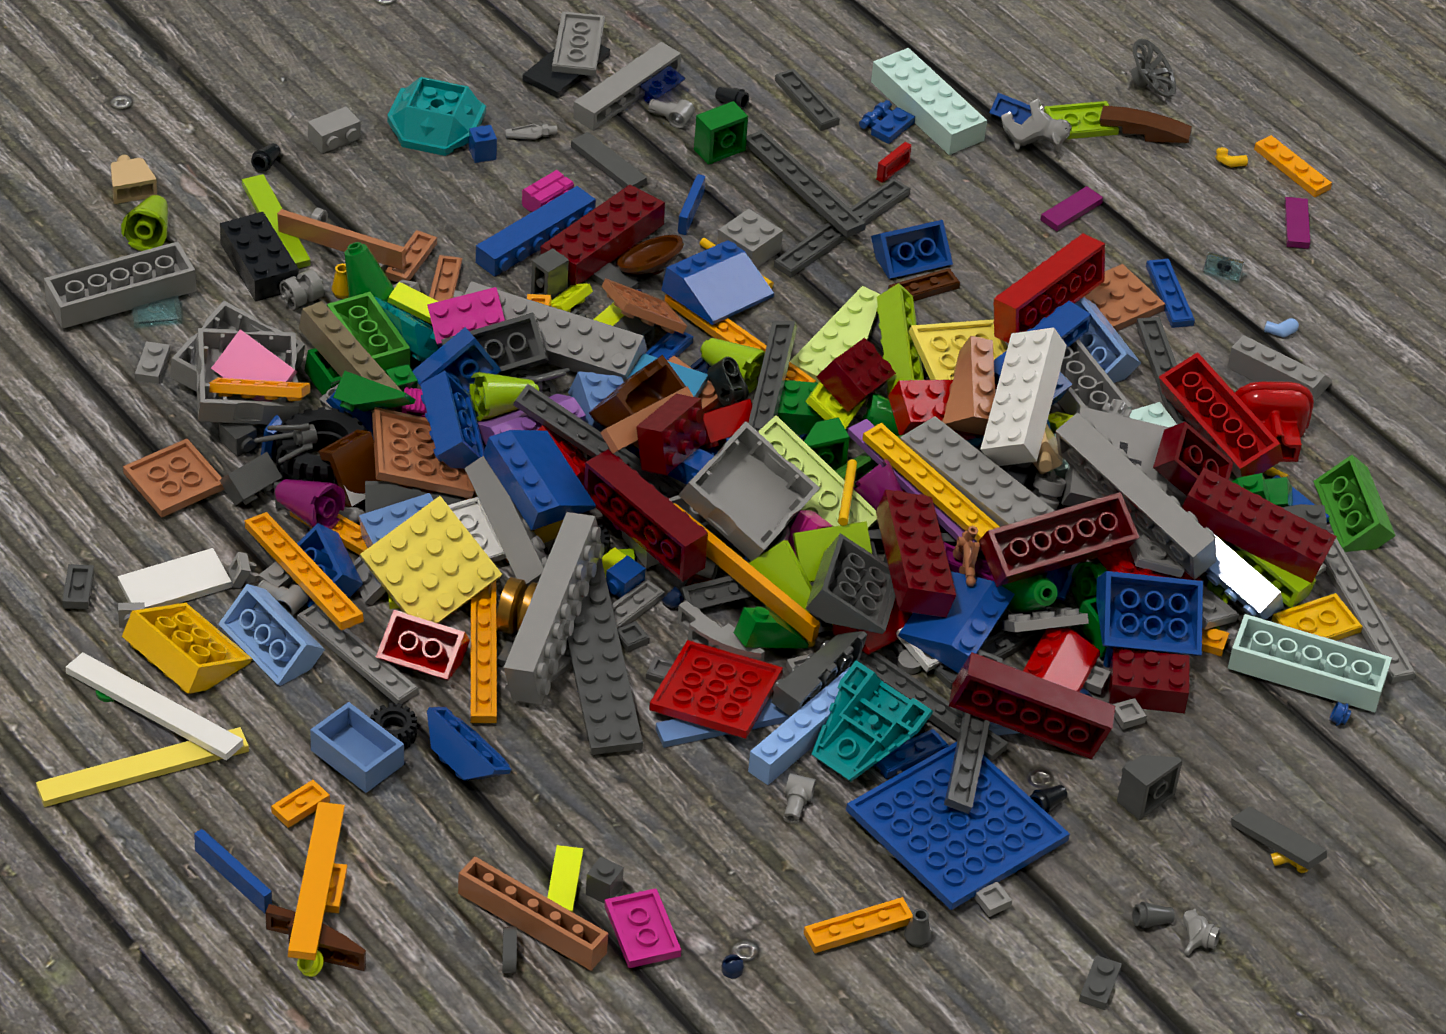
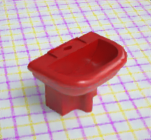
M1261 381L1240 387L1235 394L1280 442L1283 455L1281 462H1298L1302 446L1300 437L1304 435L1305 429L1309 427L1314 406V398L1310 390L1299 383Z

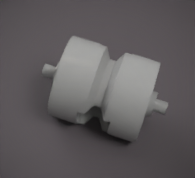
M309 269L298 274L297 278L293 276L281 281L280 297L290 309L294 310L305 305L307 301L312 302L324 296L323 280L320 279L314 270Z
M1053 470L1050 473L1044 474L1036 472L1032 484L1035 490L1031 492L1057 511L1060 503L1057 497L1062 496L1066 481L1055 475Z

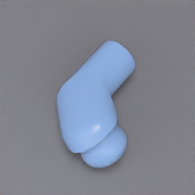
M1293 318L1279 324L1267 321L1264 332L1285 338L1295 333L1299 328V324Z

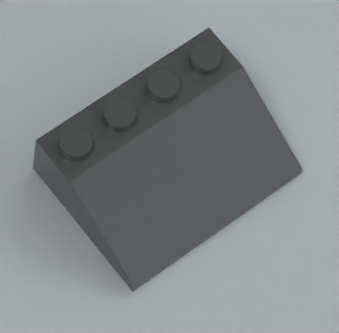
M840 533L823 554L805 609L826 623L883 634L886 631L895 601V592L888 564Z

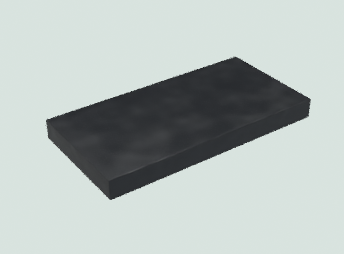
M603 45L600 47L598 65L610 56V49ZM553 49L523 74L522 80L558 98L585 75L552 72L555 49Z

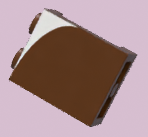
M357 429L318 451L321 460L330 461L337 483L344 490L346 497L345 506L357 507L363 503L365 499V481H382L376 479L374 440L370 431Z

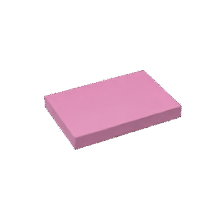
M241 329L211 368L223 378L290 382L297 373L295 369ZM259 395L251 398L254 401L272 402V400L264 399V396Z

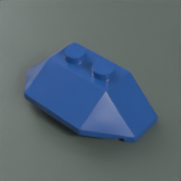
M447 707L428 708L427 718L431 749L439 755V759L443 763L448 764L455 771V775L458 778L468 781L510 774L512 769L508 762L463 720L454 716L452 711Z

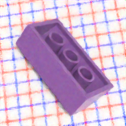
M561 394L549 397L585 421L586 414L574 397ZM520 409L478 422L481 439L485 445L490 436L508 430H538L542 426L541 423Z

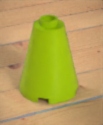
M159 195L149 196L124 217L121 224V233L129 241L128 244L139 251H145L164 244L168 234V204L163 197Z
M716 338L706 340L702 344L700 349L701 357L710 366L725 357H731L737 362L741 375L748 386L749 393L757 387V378L761 372L765 351Z
M475 372L471 377L475 378V382L469 386V394L472 398L474 410L479 415L476 417L478 421L488 420L518 410L513 404L527 384L539 391L538 385L533 380L483 372Z

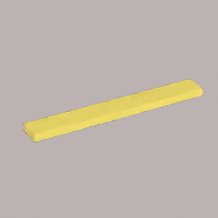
M241 727L227 730L243 739V746L232 756L249 752V745ZM186 741L36 782V788L43 806L47 807L223 758L191 741Z

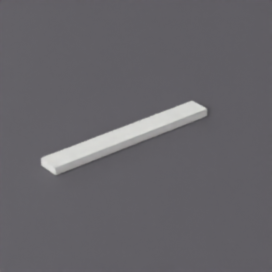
M83 652L65 667L68 675L226 761L243 746V739Z

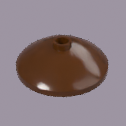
M664 235L646 240L626 251L618 259V267L621 271L628 274H660L681 253L684 242L678 235Z

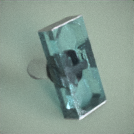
M1208 252L1203 271L1240 281L1245 262L1232 259L1229 256L1225 257Z

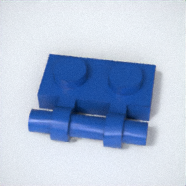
M886 100L883 103H878L872 112H867L859 122V126L863 129L867 126L870 127L872 136L890 144L914 124L915 116L899 107L893 111L889 110L892 104L889 100Z

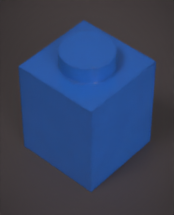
M491 125L469 128V151L474 163L497 159V138Z
M627 555L607 570L606 582L609 592L621 598L645 580L646 568Z

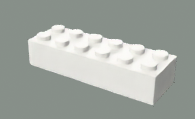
M1055 328L1011 334L981 445V451L998 466L1037 462L1067 346Z

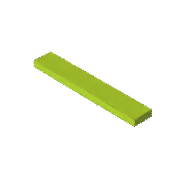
M264 174L242 179V186L256 212L265 213L298 269L311 266V259L300 239L279 232L277 213L282 207Z

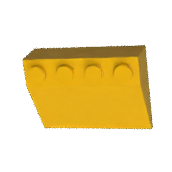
M187 603L133 610L122 634V637L130 643L132 648L143 654L148 662L157 666L166 677L172 679L180 686L182 691L188 694L210 689L250 664L253 659Z

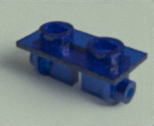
M668 66L641 85V88L645 90L644 101L650 103L652 99H659L671 89L676 88L686 78L671 66Z

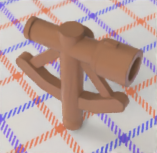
M970 526L967 531L962 533V537L957 538V545L953 550L954 558L960 561L963 560L959 573L965 574L966 584L970 587L976 583L975 563L980 547L979 542H973L978 533V529L975 526Z

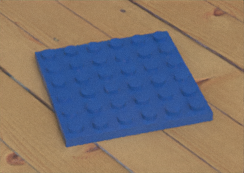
M957 742L850 801L846 806V811L950 910L975 897L976 892L995 882H1000L1069 840L1070 836L1068 831L984 755L973 807L969 814L944 805Z

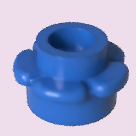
M1337 702L1334 706L1329 720L1336 723L1335 726L1341 723L1345 725L1351 715L1348 703L1342 704Z

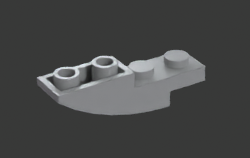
M685 600L679 605L677 623L689 631L688 640L764 662L765 651L762 648L745 647L733 633L735 628L728 623L721 628L715 621L709 619L700 609L694 607Z

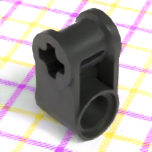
M725 357L709 367L707 371L708 378L712 382L720 403L730 405L734 401L741 402L748 398V386L741 375L737 362L733 358Z

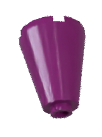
M887 459L882 462L884 467L879 464L855 482L857 488L853 487L875 510H877L885 489L903 492Z
M285 479L275 489L277 502L312 528L319 523L332 529L340 520L337 518L339 511H344L346 497L344 490L334 483Z

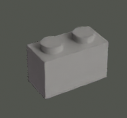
M343 107L308 121V139L323 154L361 139V121L347 107Z

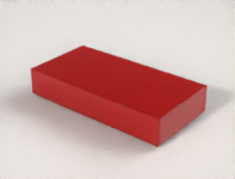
M905 141L878 162L876 180L881 183L885 182L910 162L911 144Z

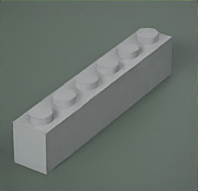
M663 42L658 43L640 57L635 58L634 61L622 67L618 72L606 78L605 81L593 87L589 92L577 98L573 105V119L594 131L680 71L681 53Z
M484 456L467 466L465 470L516 578L525 580L528 587L532 582L538 583L548 559L543 550L545 545L541 538L536 535L535 531L530 529Z

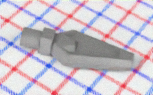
M530 124L505 130L506 138L536 140L541 136L544 138L549 137V135L558 134L557 126H548V124L542 126Z

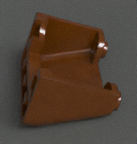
M661 355L625 380L595 406L589 414L595 422L608 428L686 386L665 357ZM638 441L631 444L639 449Z

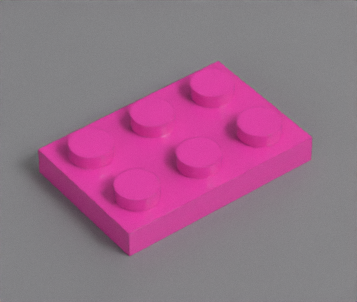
M497 287L427 304L438 349L443 346L441 339L455 336L464 327L472 331L505 321Z
M657 888L605 899L604 907L628 968L681 957L680 945Z

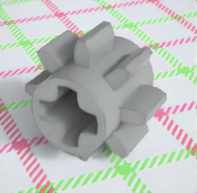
M1113 399L1111 404L1105 402L1102 408L1103 412L1130 418L1129 416L1132 412L1131 409H1128L1126 402L1119 399Z

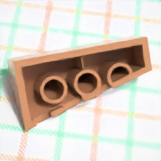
M970 336L958 354L953 374L954 379L950 386V395L945 406V415L942 422L952 430L984 436L995 397L993 340Z

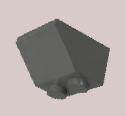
M1141 755L1134 761H1128L1122 768L1117 802L1138 820L1142 819L1175 795L1182 760L1177 757Z

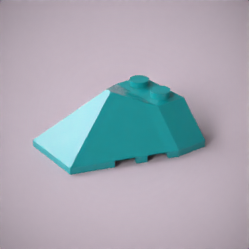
M375 297L410 347L411 357L424 362L438 350L433 327L429 323Z
M856 660L839 682L837 687L839 691L835 702L831 703L829 711L832 713L828 717L826 725H823L812 751V756L852 782L917 734L933 714V710L915 698L910 700L881 681L875 672Z

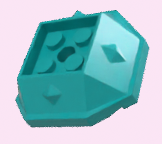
M420 77L408 87L400 89L387 115V122L398 137L402 147L446 156L452 153L453 149L469 143V128L481 125L486 114V105L476 98L468 86Z

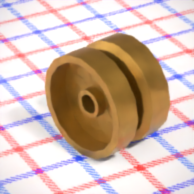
M513 577L508 579L503 588L497 611L498 631L513 634L517 629L519 631L538 583L532 582L527 587L525 580Z

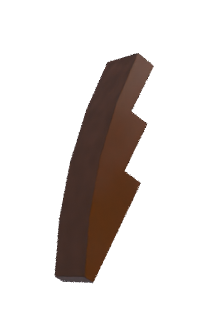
M1103 105L1100 116V126L1122 127L1123 134H1145L1146 142L1189 143L1192 126L1149 111Z
M269 904L266 910V929L289 935L290 943L296 912ZM322 923L317 950L322 953L323 962L365 971L366 950L344 934Z

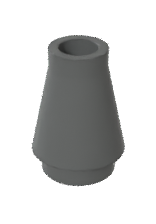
M1141 902L1133 907L1132 918L1135 926H1140L1144 929L1173 923L1175 913L1172 907Z
M918 908L913 911L912 918L904 931V936L911 946L922 947L931 939L929 913L925 909Z

